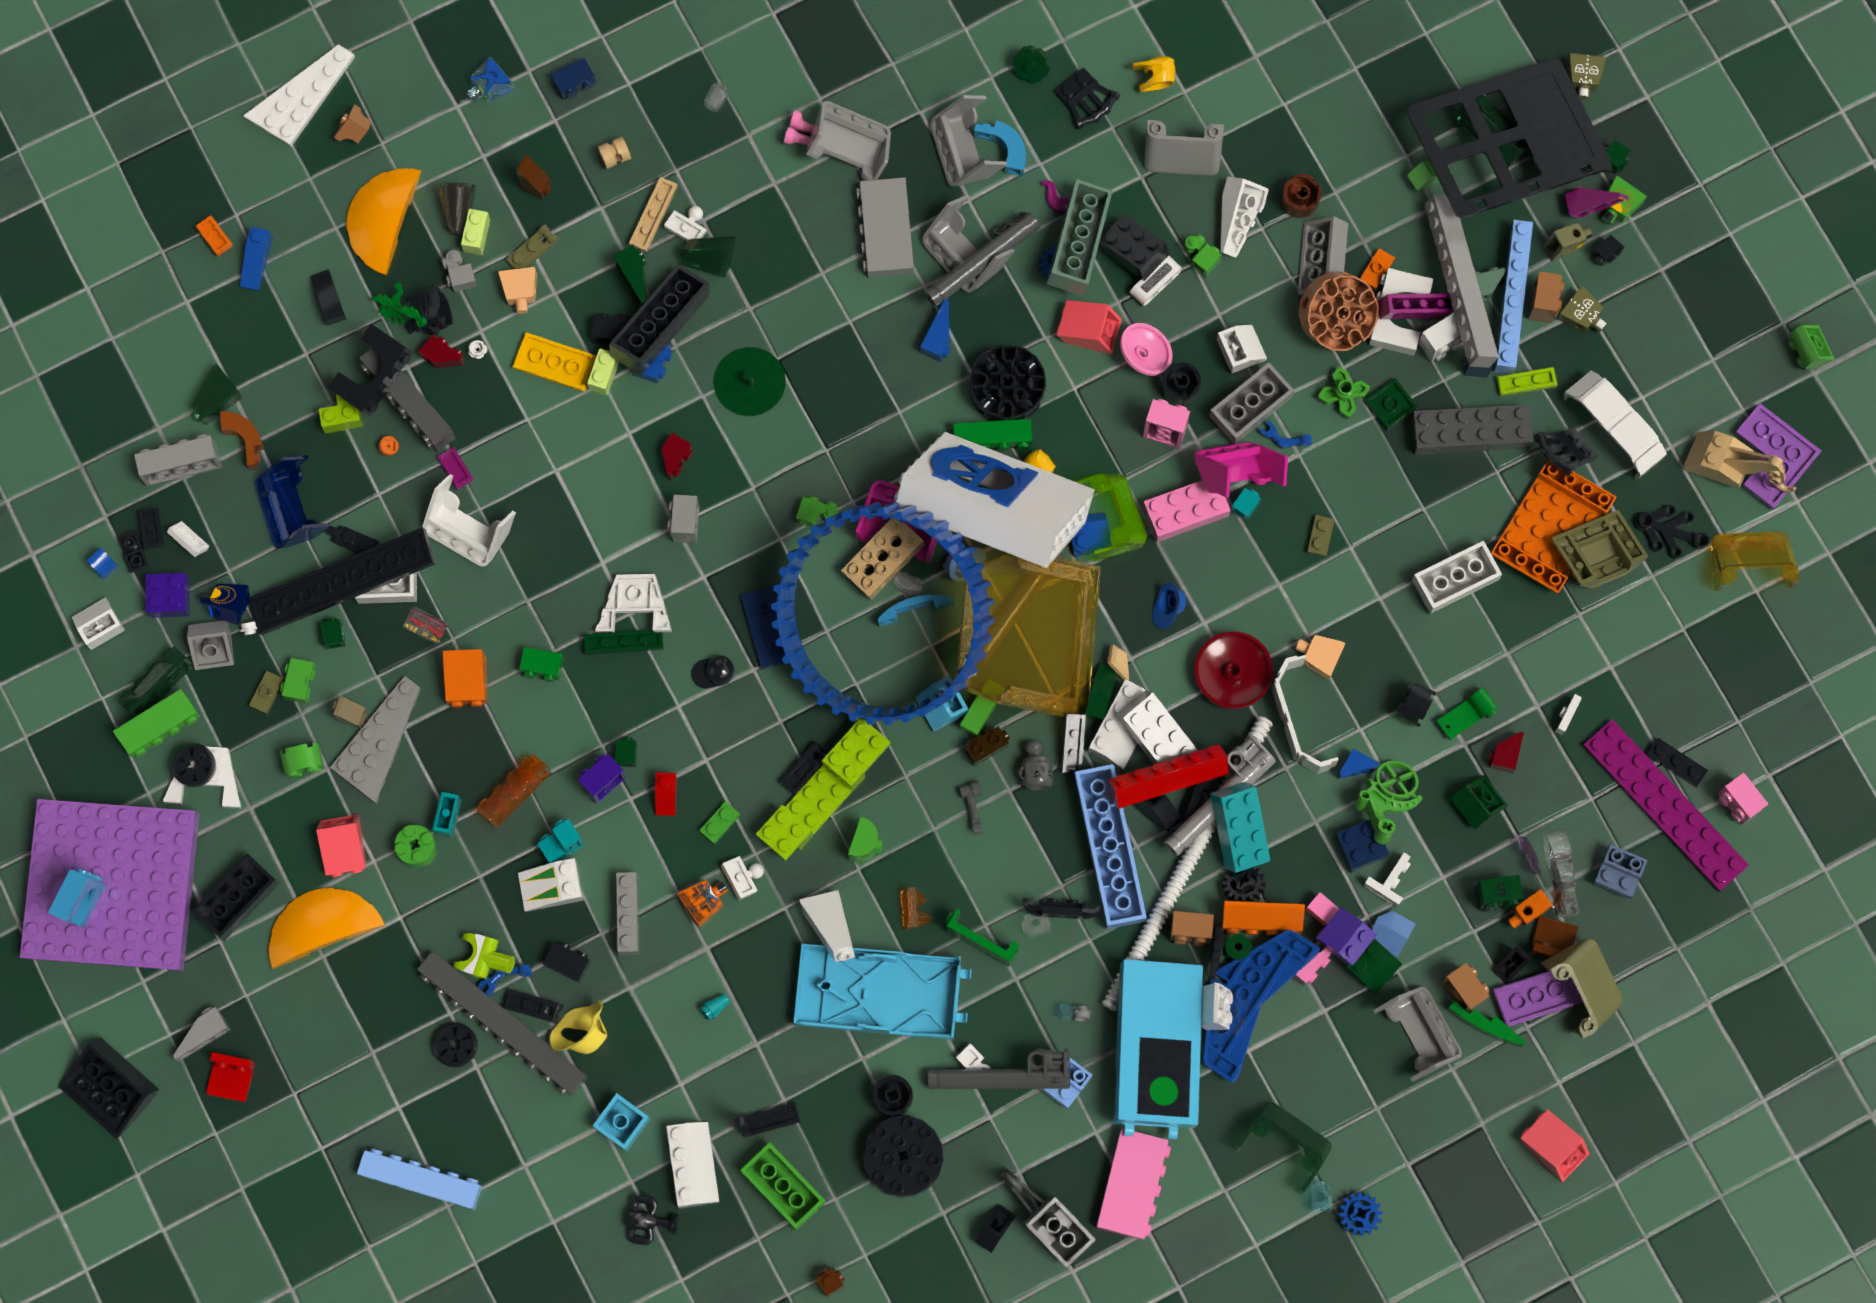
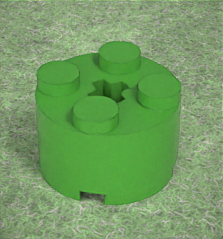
M318 742L312 743L313 746L309 747L307 744L293 746L285 749L286 752L281 750L279 753L284 774L293 779L302 777V772L307 771V773L310 772L311 774L321 772V767L324 765Z
M407 825L398 833L395 839V851L406 866L417 869L429 865L434 860L437 854V844L431 832L425 827ZM418 843L420 847L413 849L412 846Z

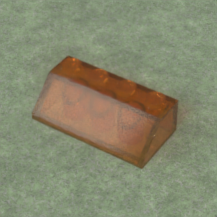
M534 754L530 757L526 756L521 761V766L516 771L512 770L502 785L499 784L492 791L493 795L489 799L485 798L478 805L479 809L477 811L496 830L552 774L549 767Z

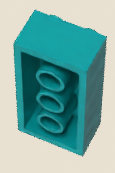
M1243 782L1210 793L1225 868L1237 873L1271 861L1256 786Z

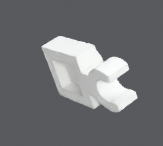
M970 1043L956 1056V1059L966 1069H991L988 1065L981 1063L984 1057Z

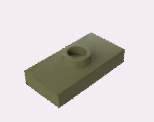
M266 671L249 706L268 715L285 679Z

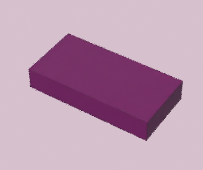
M454 447L437 456L448 476L450 474L453 475L452 482L457 490L474 481Z

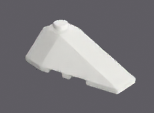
M1227 177L1222 195L1221 253L1237 257L1247 239L1246 234L1249 228H1253L1256 223L1254 221L1255 217L1264 208L1269 191L1268 188L1242 178Z

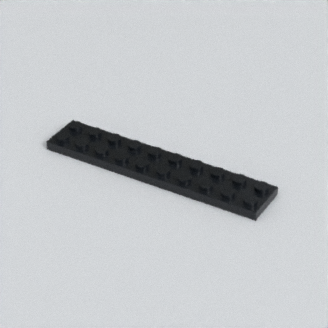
M421 527L249 598L258 633L260 635L267 634L436 565L426 529Z

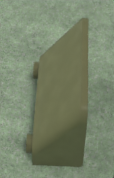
M1583 939L1541 962L1542 967L1549 970L1557 980L1562 981L1570 977L1572 978L1589 1014L1588 1017L1581 1020L1579 1025L1572 1028L1573 1033L1584 1039L1595 1033L1621 1007L1623 1003L1622 995L1598 944L1593 939Z

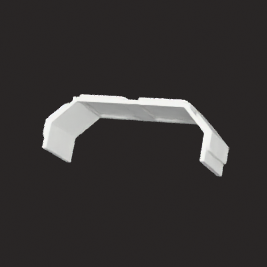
M1590 371L1565 391L1563 399L1566 401L1571 397L1580 402L1630 457L1637 471L1635 479L1643 476L1666 456L1667 453L1654 430L1606 378H1602L1599 374Z
M1305 655L1293 656L1285 659L1274 680L1272 694L1280 719L1283 720L1285 725L1284 731L1293 759L1296 762H1300L1305 768L1319 774L1335 767L1338 757L1320 762L1301 752L1280 686V681L1286 670L1303 666L1306 659Z

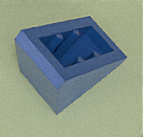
M1353 749L1342 767L1338 778L1340 780L1377 770L1379 764L1377 761Z

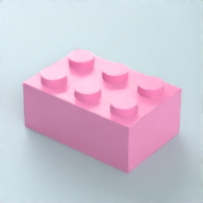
M1153 399L1145 422L1143 437L1180 449L1187 429L1190 411L1181 405L1172 406L1165 400Z

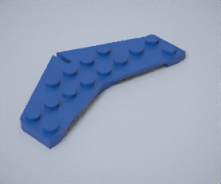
M1287 930L1251 950L1246 958L1234 960L1218 969V972L1216 971V974L1228 981V983L1225 985L1215 978V980L1211 979V984L1220 983L1230 989L1233 995V1002L1230 1004L1232 1023L1229 1026V1030H1206L1203 1060L1207 1067L1231 1083H1235L1239 1077L1261 1006L1314 959L1321 948L1298 933Z

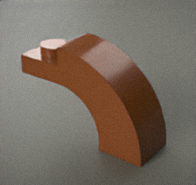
M220 412L222 432L224 435L238 436L245 441L247 466L250 470H258V463H261L260 452L257 451L264 450V444L257 429L248 419L237 413Z

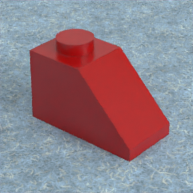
M656 772V816H676L677 775L676 773Z

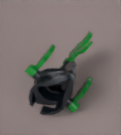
M400 283L394 284L398 292L392 299L387 297V295L381 294L371 298L383 305L380 306L381 310L379 312L382 313L386 321L390 320L388 317L391 318L393 316V324H398V318H400L401 324H404L407 320L403 318L402 314L412 318L405 326L409 334L415 332V326L418 332L424 330L426 334L438 336L440 330L453 324L452 312L447 297L436 284L431 285L427 294L423 291L416 293L411 298L410 305L401 306L399 299L403 295ZM446 316L445 323L443 324L441 322V317Z

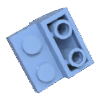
M1070 1058V1088L1041 1090L1068 1109L1093 1075Z

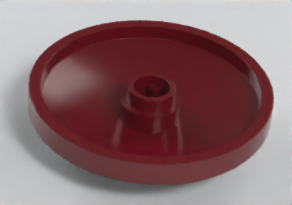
M1224 632L1212 637L1202 646L1195 661L1194 676L1197 687L1208 701L1224 709L1239 710L1254 705L1266 694L1273 678V663L1268 650L1253 636L1242 632Z

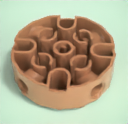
M1331 271L1317 277L1306 288L1300 300L1299 318L1303 331L1312 341L1332 351H1347L1354 348V346L1365 341L1371 335L1378 320L1379 305L1374 292L1371 290L1372 288L1367 282L1346 272Z

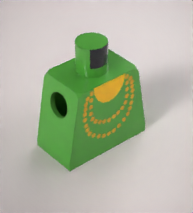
M1616 176L1609 191L1627 195L1629 200L1603 209L1606 213L1603 215L1602 220L1609 225L1612 224L1615 218L1620 222H1624L1644 203L1647 196L1619 176Z

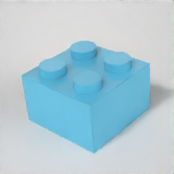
M616 1093L593 1124V1127L627 1152L651 1119Z

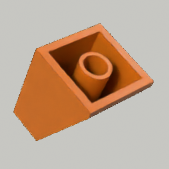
M483 650L443 651L445 698L447 704L451 705L452 708H461L463 705L471 704V707H482V704H487V657Z

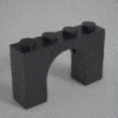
M370 324L360 340L375 349L381 357L382 368L378 377L369 384L359 385L338 372L328 389L368 416H371L377 410L379 402L388 394L389 387L393 381L398 379L400 371L410 361L413 353L409 348L373 324Z

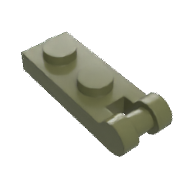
M543 225L537 233L513 252L506 261L514 269L528 268L549 250L559 238L550 232L547 225ZM543 237L547 239L545 243L541 242Z

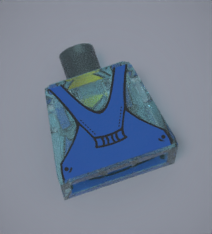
M490 56L470 76L473 88L466 92L472 102L482 96L487 103H490L513 91L514 85Z

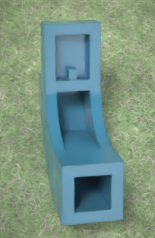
M997 120L995 127H991L987 123L976 124L974 129L975 138L997 142L1005 149L1007 153L1005 173L1023 177L1026 166V149L1020 135L1009 125Z

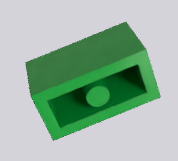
M524 647L519 670L527 678L534 679L537 676L543 677L542 680L548 682L560 681L564 656L562 653Z

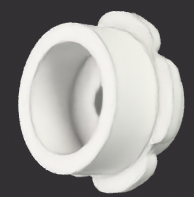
M476 340L469 344L468 353L472 358L480 359L484 357V354L487 352V346L482 341Z
M255 621L240 624V632H244L245 635L256 633L257 626Z

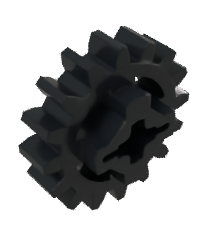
M1252 867L1237 873L1228 870L1229 875H1224L1222 885L1224 894L1228 895L1229 901L1235 899V901L1254 902V898L1260 900V894L1265 893L1266 881L1264 874H1260L1259 868L1254 870Z

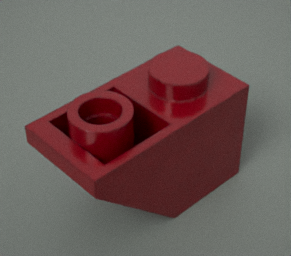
M432 335L418 351L420 357L435 369L462 366L465 363L462 357L463 353L455 347L453 349L448 346L449 343L441 336L437 338L435 335Z
M673 432L662 446L668 479L671 481L674 477L680 475L683 469L681 466L685 461L688 462L693 455L692 444Z

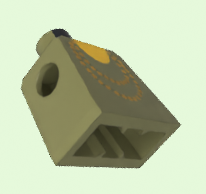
M1576 223L1554 231L1543 246L1553 262L1579 250L1586 240L1592 237V232L1589 227L1582 229L1580 224Z

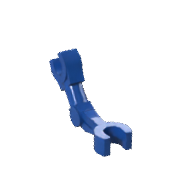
M1270 421L1266 422V425L1270 428L1269 431H1264L1262 428L1259 429V433L1263 437L1272 438L1281 449L1296 445H1312L1311 435H1303L1295 439H1284L1277 434L1276 428Z
M519 965V967H514L510 974L495 970V973L490 978L487 977V979L481 981L477 987L482 990L485 986H489L485 994L491 996L497 987L496 983L501 977L517 974L530 977L532 975V968H529V965Z

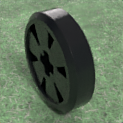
M192 743L181 747L175 753L171 768L173 775L181 784L195 788L207 784L213 778L216 771V759L207 747ZM192 761L199 763L196 770L189 768Z
M450 1023L443 1026L435 1035L433 1050L441 1063L448 1067L459 1068L469 1064L474 1059L478 1050V1041L475 1033L468 1026L461 1023ZM459 1040L460 1043L458 1045L460 1048L458 1050H451V1042Z

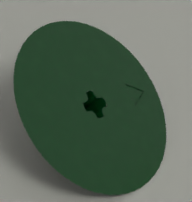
M744 347L732 351L721 360L714 375V389L719 401L731 412L743 416H756L769 411L779 402L785 390L786 379L781 363L771 353L760 348Z

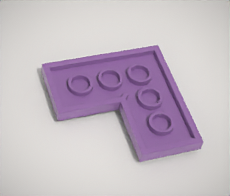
M1761 403L1735 433L1760 454L1777 456L1783 460L1782 465L1785 470L1786 479L1782 484L1788 487H1793L1821 452L1819 448ZM1767 472L1753 473L1743 484L1746 490L1772 510L1788 493L1776 488L1769 481Z

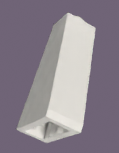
M836 890L800 899L803 915L834 961H846L855 958L839 891Z

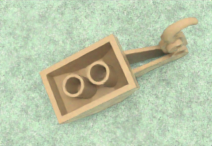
M1717 431L1698 432L1684 464L1685 471L1736 488H1740L1746 474L1767 472L1769 481L1779 490L1785 492L1796 491V487H1788L1782 484L1786 476L1781 458L1756 453L1735 437Z

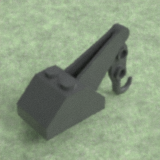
M1008 1168L1000 1175L1031 1213V1216L1024 1224L1066 1268L1096 1240L1054 1195L1044 1202L1023 1184L1013 1172H1010ZM1023 1189L1041 1204L1036 1211L1031 1208L1020 1194Z

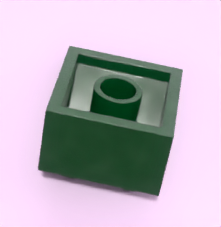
M1485 775L1466 785L1451 798L1455 807L1461 811L1468 824L1475 830L1508 807V804Z
M1374 938L1354 965H1347L1346 968L1376 994L1402 966V963Z

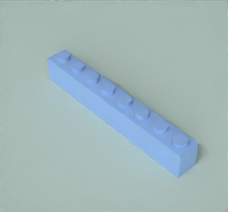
M1514 220L1511 226L1497 340L1499 358L1495 361L1494 372L1513 374L1516 369L1533 222Z

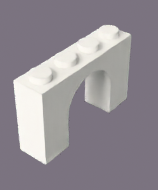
M1388 268L1387 274L1382 275L1380 285L1384 286L1382 292L1378 291L1377 301L1387 294H1430L1433 279ZM1378 311L1377 323L1368 337L1370 338L1369 345L1414 356L1420 332L1398 327L1390 319H1380Z

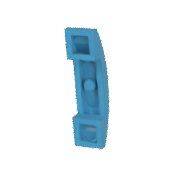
M934 594L911 597L887 609L878 618V625L881 627L898 622L897 614L931 604L934 605L935 611L954 606V600L949 596Z

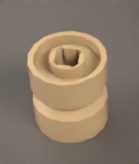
M622 136L612 140L611 144L605 143L597 147L606 169L616 166L618 161L623 163L631 159Z

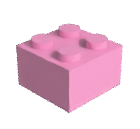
M1742 773L1727 784L1718 793L1721 804L1730 809L1733 819L1737 823L1740 822L1741 825L1768 805L1767 801L1745 773Z

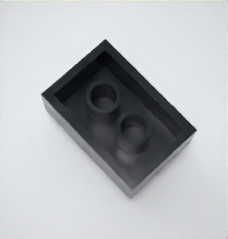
M1125 214L1113 224L1100 238L1099 242L1102 253L1143 281L1170 255L1166 242Z

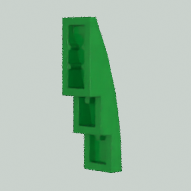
M1455 1001L1447 1009L1462 1022L1482 1034L1517 1047H1523L1526 1044L1524 1039L1497 1016L1489 1021L1476 1009L1469 1014Z

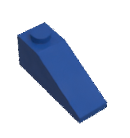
M250 227L245 247L240 282L241 288L256 291L260 289L273 241L269 230Z
M948 298L943 301L920 346V353L939 362L942 361L943 357L947 358L951 347H949Z

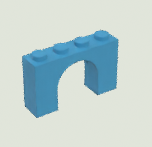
M80 868L77 871L70 869L48 913L68 923L72 922L85 928L107 884L102 883L103 878Z

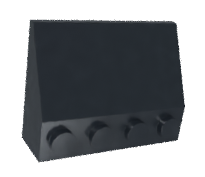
M102 1038L88 1043L59 1085V1088L116 1139L126 1131L159 1091L151 1081Z

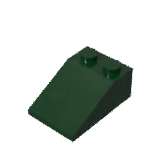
M632 244L614 254L613 257L617 270L641 308L647 301L646 272L644 267L646 262L640 248L636 249Z

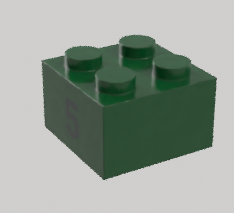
M1520 875L1480 880L1475 886L1479 910H1485V912L1496 911V908L1504 907L1505 910L1514 909L1524 899Z

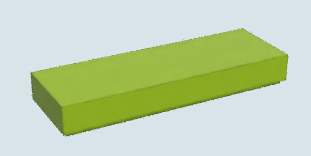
M1554 367L1496 377L1500 397L1557 387Z

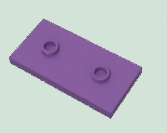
M1550 971L1492 990L1503 1021L1508 1027L1582 1003L1572 978L1570 977L1562 981L1557 980Z

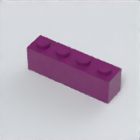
M1387 294L1378 300L1380 319H1442L1454 313L1450 294Z

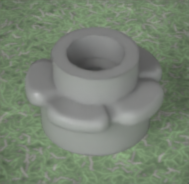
M1078 1006L1076 1010L1072 1011L1074 1020L1080 1022L1090 1020V1014H1092V1011L1088 1010L1086 1006Z

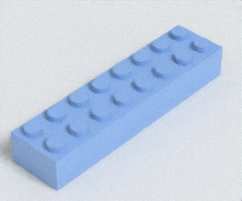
M1114 764L1076 771L1074 774L1101 903H1103L1102 910L1106 929L1146 922L1147 919L1123 808L1118 809L1111 799L1109 779L1116 777Z

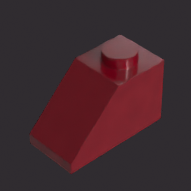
M1518 732L1498 744L1494 751L1490 750L1488 762H1491L1490 768L1514 773L1524 732Z

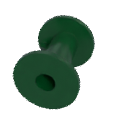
M1234 934L1228 938L1223 953L1229 962L1241 960L1250 954L1252 945L1249 938L1245 935Z

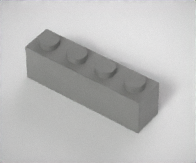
M636 872L616 873L617 952L619 955H639L638 875Z

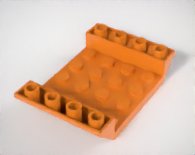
M1548 459L1492 550L1491 555L1559 594L1571 571L1551 541V538L1605 516L1617 497L1574 471L1567 477L1564 475L1565 472L1556 466H1551Z

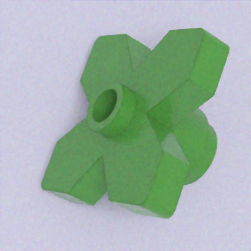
M1338 367L1332 375L1334 386L1324 387L1318 395V400L1326 405L1338 402L1339 413L1350 419L1356 410L1353 399L1364 398L1369 392L1370 386L1363 381L1353 383L1349 380V373L1343 368Z

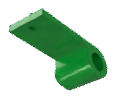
M1484 687L1474 693L1467 701L1436 720V723L1447 738L1451 740L1484 717L1489 719L1497 713L1498 705Z

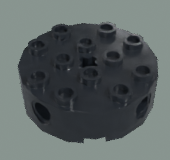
M1011 345L994 346L983 352L972 366L969 378L971 401L977 411L990 421L1028 419L1035 414L1044 399L1046 391L1044 368L1037 356L1024 347ZM1004 383H1011V386H1004Z
M908 1115L890 1117L877 1124L867 1136L863 1149L864 1169L872 1184L884 1194L897 1198L914 1197L929 1190L939 1178L943 1165L942 1143L935 1130L923 1120ZM906 1152L908 1160L900 1161L898 1154Z

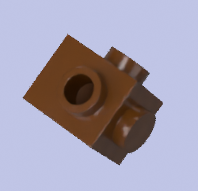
M825 1268L817 1274L819 1277L816 1281L827 1298L845 1287L842 1283L845 1279L839 1270L835 1272L833 1268L830 1270Z

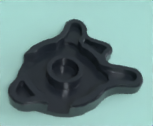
M1217 923L1213 927L1209 978L1214 980L1216 971L1218 972L1223 936V925Z

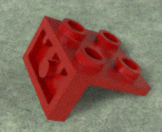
M212 1052L210 1061L214 1064L206 1093L211 1096L246 1102L255 1063L251 1060Z

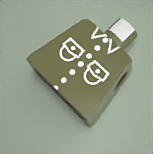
M1570 53L1567 60L1568 76L1575 90H1578V96L1581 100L1589 98V91L1595 92L1597 90L1606 57Z
M1581 286L1558 317L1559 321L1582 333H1586L1591 326L1601 332L1607 324L1599 317L1604 309L1603 306L1583 286Z

